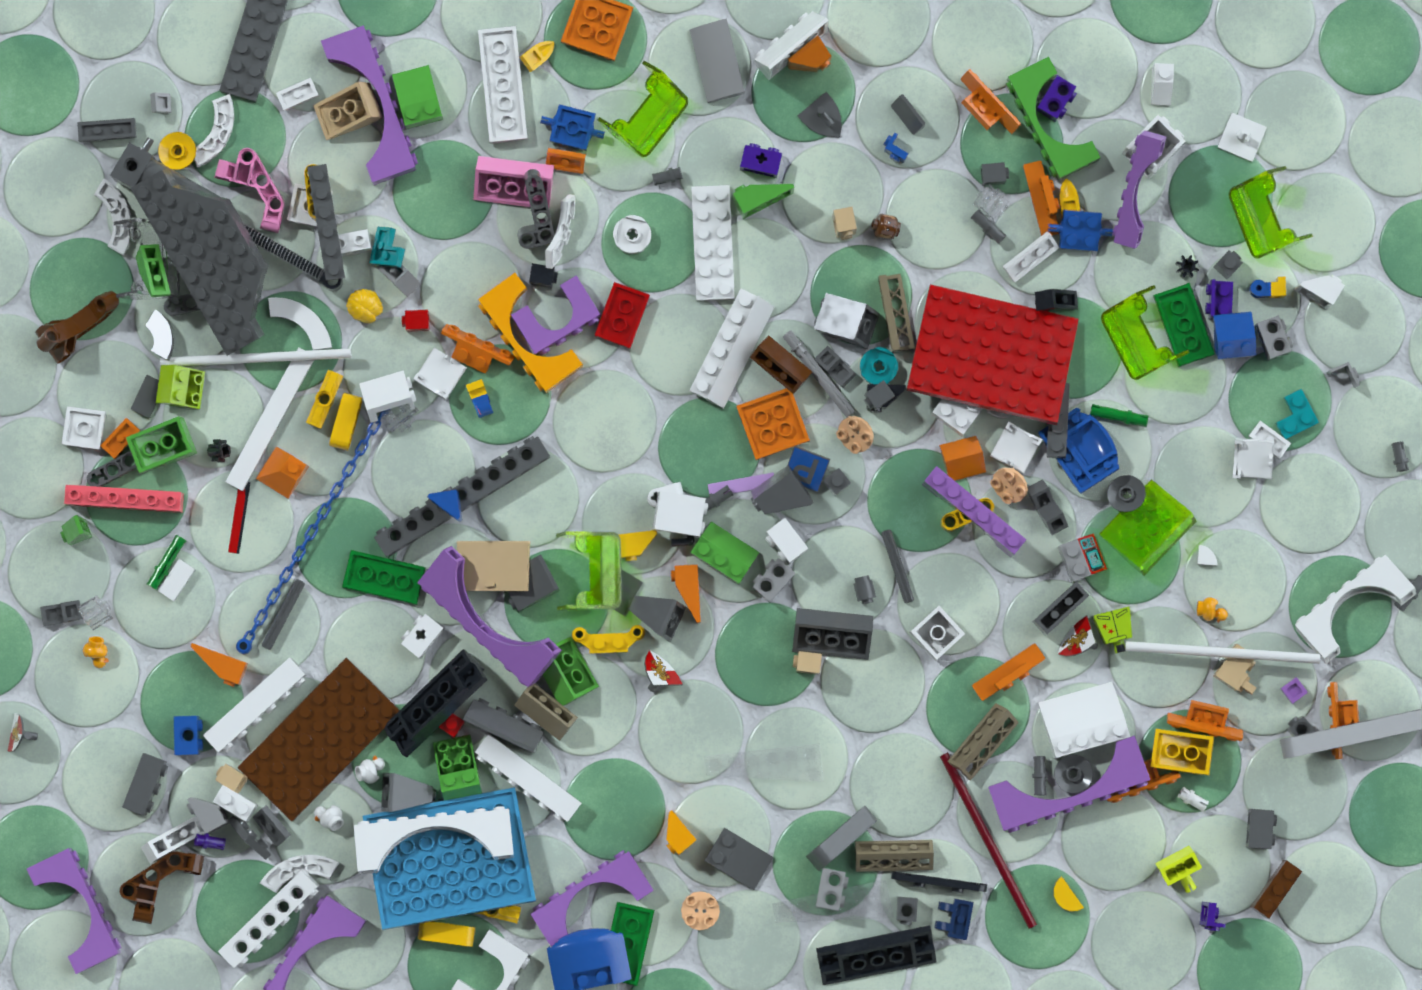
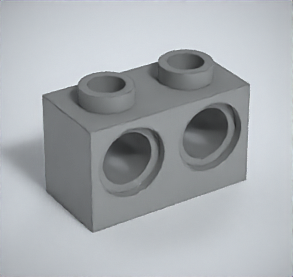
M1279 315L1254 325L1267 361L1289 354L1292 351V341L1290 337L1286 336L1284 331L1286 330L1284 320L1279 318ZM1268 324H1273L1276 327L1275 333H1270L1267 330ZM1275 342L1282 344V351L1275 350Z
M779 558L776 561L772 559L766 565L767 571L763 576L759 574L752 581L755 584L752 588L769 603L795 575V572ZM776 567L783 568L784 575L782 577H776L773 574V570ZM764 581H768L772 586L768 592H764L760 587Z
M822 869L816 902L817 908L839 911V907L843 908L845 896H842L843 888L847 889L849 877H845L846 872ZM830 876H838L840 883L837 886H832L829 883ZM832 894L836 897L834 905L826 903L825 897Z

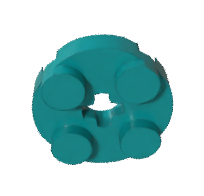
M883 347L870 349L863 355L860 361L861 376L869 384H879L883 380L888 384L895 378L898 371V362L894 354ZM882 362L884 370L877 372L873 365Z

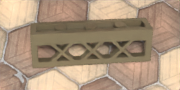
M901 274L878 276L891 351L894 353L914 349ZM887 280H898L899 287L895 292L889 289ZM894 296L902 301V306L898 311L892 307L891 301ZM898 315L905 319L906 324L902 330L895 323V318ZM901 334L907 336L910 345L900 347L899 336Z
M995 703L948 760L949 764L960 770L971 781L1019 722L1008 709ZM1009 718L1011 722L1004 728V722ZM994 734H997V739L991 742ZM985 748L984 755L979 757L980 751ZM970 763H973V768L968 773L966 768Z
M933 840L855 841L856 872L933 870ZM885 859L890 861L888 864L880 863L881 860ZM902 859L909 860L907 864H901L899 861ZM920 859H929V863L921 864L918 861ZM860 860H869L871 863L860 865Z

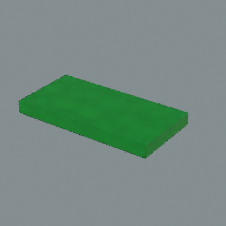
M1190 283L1153 295L1178 367L1215 355Z
M351 550L342 588L417 605L422 587L418 584V581L425 574L426 567Z
M617 902L610 931L618 934L619 932L623 933L632 978L621 983L638 986L655 910Z

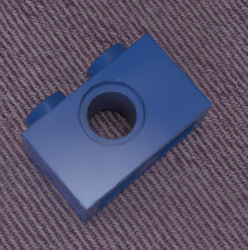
M174 716V755H200V751H203V739H200V731H203V721L199 720V716ZM187 730H191L194 734L193 739L190 741L184 738Z

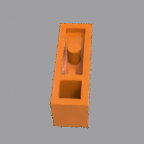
M698 564L675 566V570H671V582H675L676 588L696 623H701Z
M194 643L191 644L190 647L220 678L224 679V684L232 687L235 684H241L248 663Z

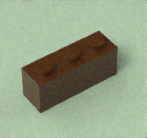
M769 335L750 356L754 362L793 394L805 383L812 373L809 368Z
M1283 860L1250 907L1263 917L1270 919L1303 871L1289 861Z

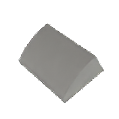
M727 18L690 29L707 103L744 95L745 91Z

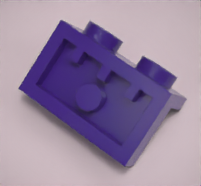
M1211 279L1209 284H1206V295H1209V303L1205 305V314H1208V319L1213 320V315L1232 313L1233 282Z
M1202 901L1200 925H1205V929L1220 931V927H1226V924L1215 922V919H1218L1219 907H1216L1217 903Z

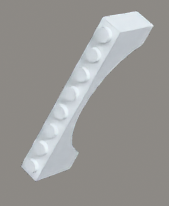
M503 806L495 807L492 811L475 809L473 813L456 811L454 815L437 813L435 817L418 815L416 819L399 817L397 821L380 819L377 820V823L361 821L358 822V825H354L359 875L378 873L385 858L399 843L415 834L430 830H451L465 834L482 844L494 860L514 858L509 809H505Z

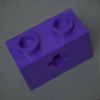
M754 143L745 145L740 170L777 178L782 153H779V150L776 148L762 149L760 145ZM760 156H764V160H766L762 164L758 160Z

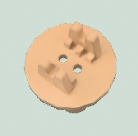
M848 416L842 420L836 432L837 438L854 454L864 452L873 443L874 435L872 428L868 422L857 416Z
M1014 467L999 469L993 475V479L990 482L996 494L1006 504L1020 502L1027 495V482Z
M700 891L687 896L682 904L681 913L685 923L692 929L705 930L712 927L718 920L720 909L715 897Z

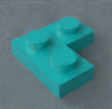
M377 227L369 261L370 264L401 268L405 249L392 246L396 229Z
M1302 389L1284 397L1292 415L1275 424L1282 437L1288 439L1319 423Z

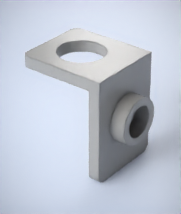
M1349 362L1326 372L1329 375L1345 368L1353 387L1356 388L1360 385L1357 380L1359 375Z

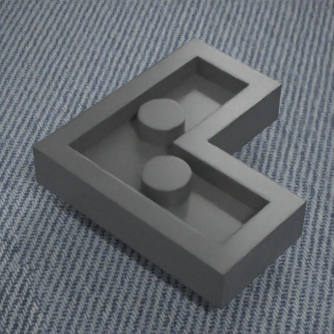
M234 816L228 820L243 841L265 860L271 856L270 852L266 849L268 847L266 842L261 838L257 840L258 836L249 828L250 826L244 820H238Z

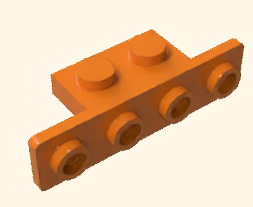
M971 69L966 71L961 77V81L972 93L961 103L986 130L999 121L1013 134L1021 125L1017 117L1005 107L1004 103L992 93L990 88Z
M1039 160L1024 164L1023 169L1042 236L1048 232V224L1058 225L1056 214L1058 212L1057 209H1059V202L1052 193L1055 190L1053 180H1049L1048 175L1045 176L1042 161ZM1049 232L1052 236L1059 234V232Z
M446 324L441 331V334L457 341L452 354L453 359L485 374L493 358L509 366L515 359V356L510 351L500 349L489 341H483L472 333H466L455 325Z
M1034 643L974 683L972 688L981 701L1001 689L1006 691L1014 685L1012 681L1019 678L1021 681L1030 675L1028 671L1045 660V657Z
M1330 682V686L1327 688L1328 697L1331 698L1329 716L1333 719V725H1330V728L1358 723V700L1338 701L1337 682ZM1342 747L1331 749L1335 759H1342Z
M1191 700L1187 716L1167 713V724H1170L1172 727H1183L1192 732L1200 731L1214 737H1226L1230 741H1242L1243 730L1225 726L1229 708Z
M1152 759L1146 760L1144 763L1150 780L1147 781L1148 785L1137 788L1136 785L1128 787L1130 791L1123 794H1118V791L1111 793V798L1106 800L1115 803L1121 801L1124 796H1136L1142 790L1147 789L1150 791L1157 789L1158 785L1163 783H1175L1178 778H1181L1180 773L1173 771L1159 776L1157 768L1151 767Z

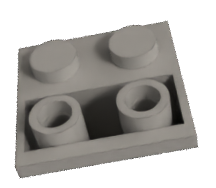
M195 797L187 799L189 802L187 807L192 815H196L198 819L196 825L200 832L203 831L205 834H210L229 824V819L221 806Z

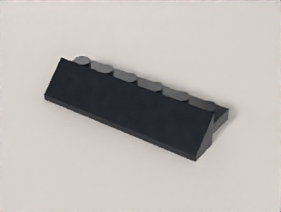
M461 650L387 722L384 730L389 739L396 743L403 756L408 757L487 681L483 673L485 669L466 650Z
M930 925L816 948L823 985L937 963Z

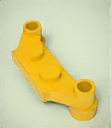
M640 625L633 626L628 633L588 634L582 627H577L572 632L573 640L587 647L590 650V654L628 652V648L645 636V630ZM635 629H639L641 631V634L639 636H635L633 634ZM578 631L583 632L581 638L576 637Z

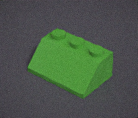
M710 522L691 551L693 556L738 585L760 553L713 522Z
M572 637L556 643L562 651L543 674L556 700L563 706L599 687Z

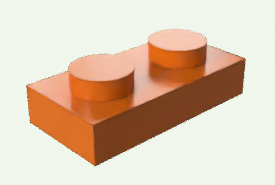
M548 148L546 165H554V169L583 174L586 154Z
M125 418L100 446L115 459L128 446L126 437L141 432V430L128 418Z

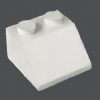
M1328 275L1303 281L1295 288V291L1327 310L1335 303L1345 285L1341 283L1342 280L1333 275L1330 277Z

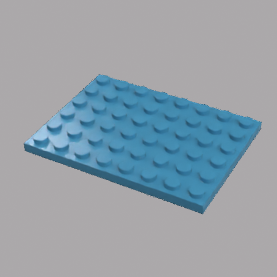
M515 787L418 805L394 812H380L362 816L363 821L377 823V820L380 819L397 821L399 817L416 819L418 815L435 817L437 813L454 815L456 811L473 813L475 809L492 811L493 808L500 806L509 809L514 858L494 860L489 851L478 841L465 834L451 830L424 831L399 843L385 858L379 872L372 873L382 930L536 902Z

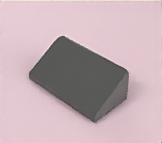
M901 94L892 103L891 107L908 130L915 135L924 128L925 122L904 94Z
M146 375L131 406L132 411L148 418L151 417L157 404L158 379Z

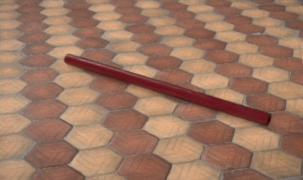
M947 752L941 755L940 759L1028 929L1036 926L1037 923L959 772L949 764L948 760L951 757Z

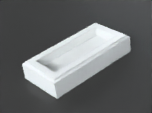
M178 559L158 591L172 601H175L196 569Z

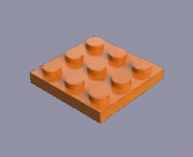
M575 0L561 43L615 61L634 7L615 0Z
M787 388L736 406L755 460L810 441L794 395Z

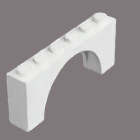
M1386 555L1382 558H1376L1369 568L1362 569L1356 575V578L1345 582L1341 587L1342 589L1331 593L1324 603L1317 604L1313 607L1311 613L1297 620L1295 624L1296 631L1316 654H1320V659L1325 664L1341 653L1340 647L1332 635V620L1343 602L1357 594L1374 592L1389 596L1402 606L1416 595L1415 587Z

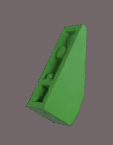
M159 244L140 245L136 254L139 274L150 296H170L171 293Z
M78 515L73 516L61 526L63 530L60 532L64 543L67 542L69 545L92 538L86 519Z

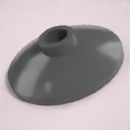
M1131 475L1117 477L1111 482L1107 491L1110 505L1120 512H1132L1138 509L1143 504L1146 496L1143 483ZM1126 493L1131 494L1129 498H1124Z
M1068 755L1057 763L1054 777L1062 790L1068 793H1079L1087 789L1091 784L1093 770L1091 764L1084 757ZM1072 770L1076 771V777L1074 778L1069 775Z

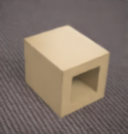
M225 764L218 769L215 779L230 790L240 793L248 777L234 767Z

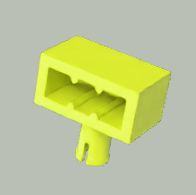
M1189 845L1155 863L1168 886L1180 880L1186 893L1191 892L1188 884L1193 891L1197 888L1190 874L1200 870L1202 866Z

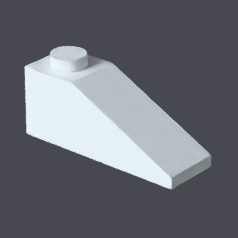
M194 816L142 846L141 849L149 863L152 864L167 854L194 840L196 834H204L203 831L200 832L196 825L197 817Z

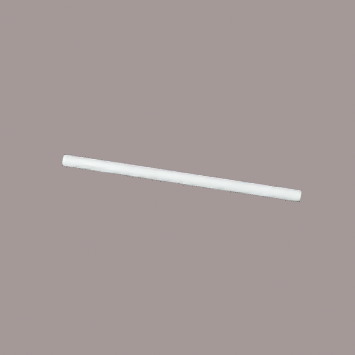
M351 349L230 354L228 356L171 357L169 361L160 358V365L197 366L352 358Z
M1126 641L1125 651L1320 664V654L1130 641Z

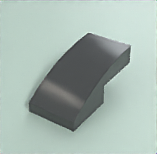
M829 346L814 358L842 388L856 376L855 372Z
M80 600L40 607L43 627L83 619Z

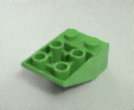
M471 735L433 742L443 799L450 800L482 794Z

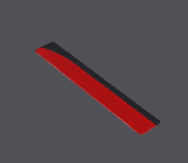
M250 482L247 483L243 491L238 489L228 549L229 553H240Z

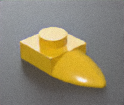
M554 41L540 42L527 50L519 58L529 72H532L550 57L555 43Z
M1068 179L1064 180L1060 189L1059 205L1061 218L1063 216V209L1080 211L1077 190Z

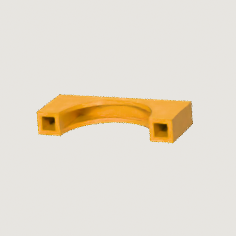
M513 273L478 299L480 303L478 307L484 315L488 313L491 317L489 322L495 330L499 328L503 335L500 337L506 345L510 344L513 347L512 354L518 361L521 359L524 362L525 366H523V369L529 376L533 375L536 381L534 383L540 392L544 390L548 393L581 369L583 364L572 349L558 356L542 357L526 351L518 344L511 331V314L517 300L527 291V288L518 275Z

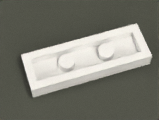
M1046 232L1006 263L1003 268L1010 279L1016 282L1055 252L1059 246L1052 235Z

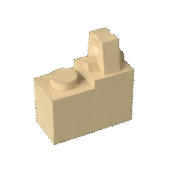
M1234 644L1232 647L1236 649H1244L1238 644ZM1225 657L1213 677L1234 691L1241 693L1245 690L1253 694L1257 687L1249 683L1251 678L1245 672H1250L1256 662L1253 661L1254 659Z

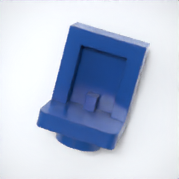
M894 133L893 136L889 135L883 144L886 146L884 152L890 155L889 158L893 161L904 163L909 153L893 144L897 139V133Z

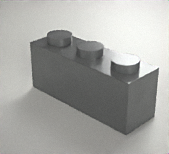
M1076 581L1032 622L1046 636L1090 595Z
M147 753L142 754L122 808L146 816L147 812L151 813L154 806L152 799L154 794L158 795L161 788L159 781L161 776L165 777L168 766H166L167 761Z

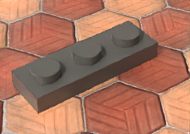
M135 118L77 122L79 142L137 138Z

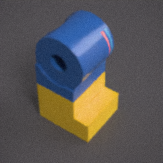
M1277 277L1276 282L1255 280L1249 287V293L1254 298H1284L1286 296V277Z
M482 379L467 384L466 388L478 417L482 418L493 414Z

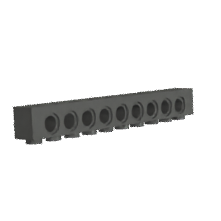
M531 436L523 441V446L511 448L507 451L508 455L501 458L499 456L491 461L492 465L489 467H480L474 472L476 475L471 478L466 476L458 481V486L454 488L450 486L443 491L457 490L459 492L463 490L467 493V497L460 501L461 512L551 457L539 437L534 438ZM526 450L532 452V458L529 460L522 459V453ZM507 461H514L516 467L513 470H507L505 468ZM496 470L499 472L500 476L497 480L489 478L491 471ZM477 480L483 482V488L478 491L473 489V483ZM428 499L425 502V506L419 508V506L409 511L410 515L403 519L401 516L392 522L393 526L388 529L385 526L378 530L374 538L384 555L388 558L453 517ZM426 511L434 513L432 520L426 521L423 516ZM410 521H416L418 526L416 530L410 531L407 528V524ZM399 531L401 538L398 541H393L391 539L392 532Z

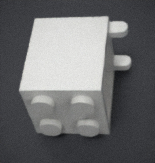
M1159 115L1138 134L1140 135L1144 130L1152 133L1159 131L1171 143L1168 148L1164 147L1162 155L1146 169L1144 175L1149 180L1185 143L1184 135L1179 130H1174L1169 126L1171 123L1168 119ZM1136 138L1122 153L1129 161L1132 154L1136 152L1137 146L1134 145Z

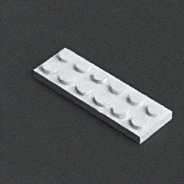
M516 26L478 30L489 142L499 143L528 140Z
M730 185L691 187L696 301L733 300L735 298Z

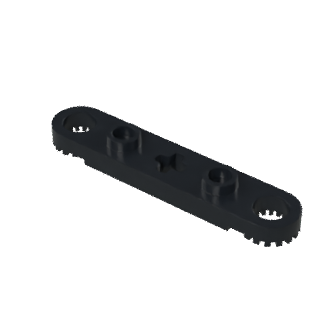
M895 871L891 873V879L914 882L913 886L925 887V884L952 887L954 892L963 893V889L987 892L988 884L977 883L976 885V882Z

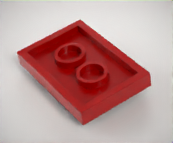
M614 282L595 332V337L631 349L650 294Z

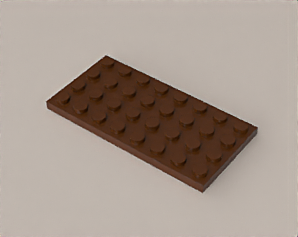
M346 657L237 768L293 822L384 730L387 722L400 710Z

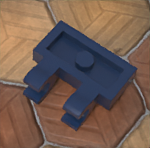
M955 898L953 904L939 901L938 909L950 911L951 917L949 923L935 921L934 928L948 931L947 937L967 940L974 902Z

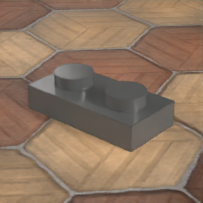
M267 805L252 817L276 847L291 835Z

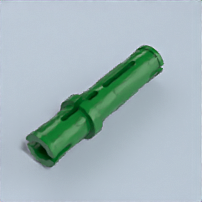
M1092 404L1090 415L1094 417L1123 422L1125 425L1132 424L1147 427L1149 415L1133 413L1132 410L1124 411Z
M175 535L160 563L154 567L155 571L146 583L147 585L156 590L158 589L165 575L169 574V568L187 540Z

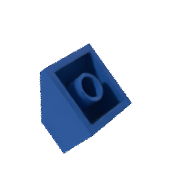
M1251 311L1213 315L1214 351L1218 359L1256 356V335Z

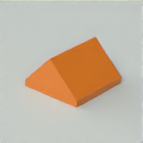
M977 436L939 445L947 475L954 481L986 473L983 451Z

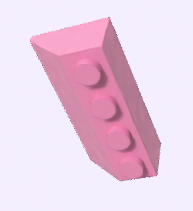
M478 156L475 169L473 200L530 207L524 175L528 170L536 169L541 174L549 208L554 165ZM531 178L533 187H537L535 178ZM536 195L533 197V200L539 201L542 196Z

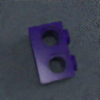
M1057 75L1036 111L1054 122L1058 118L1062 119L1067 111L1064 108L1067 102L1072 103L1077 95L1074 92L1077 86ZM1063 87L1067 90L1068 94L1062 96L1058 93V89ZM1054 103L1057 105L1058 110L1052 112L1049 110L1048 105Z

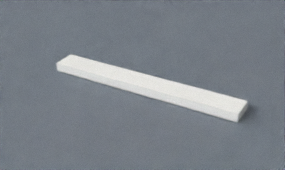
M301 348L297 349V351H305ZM314 360L290 362L225 481L226 483L241 491L244 490Z

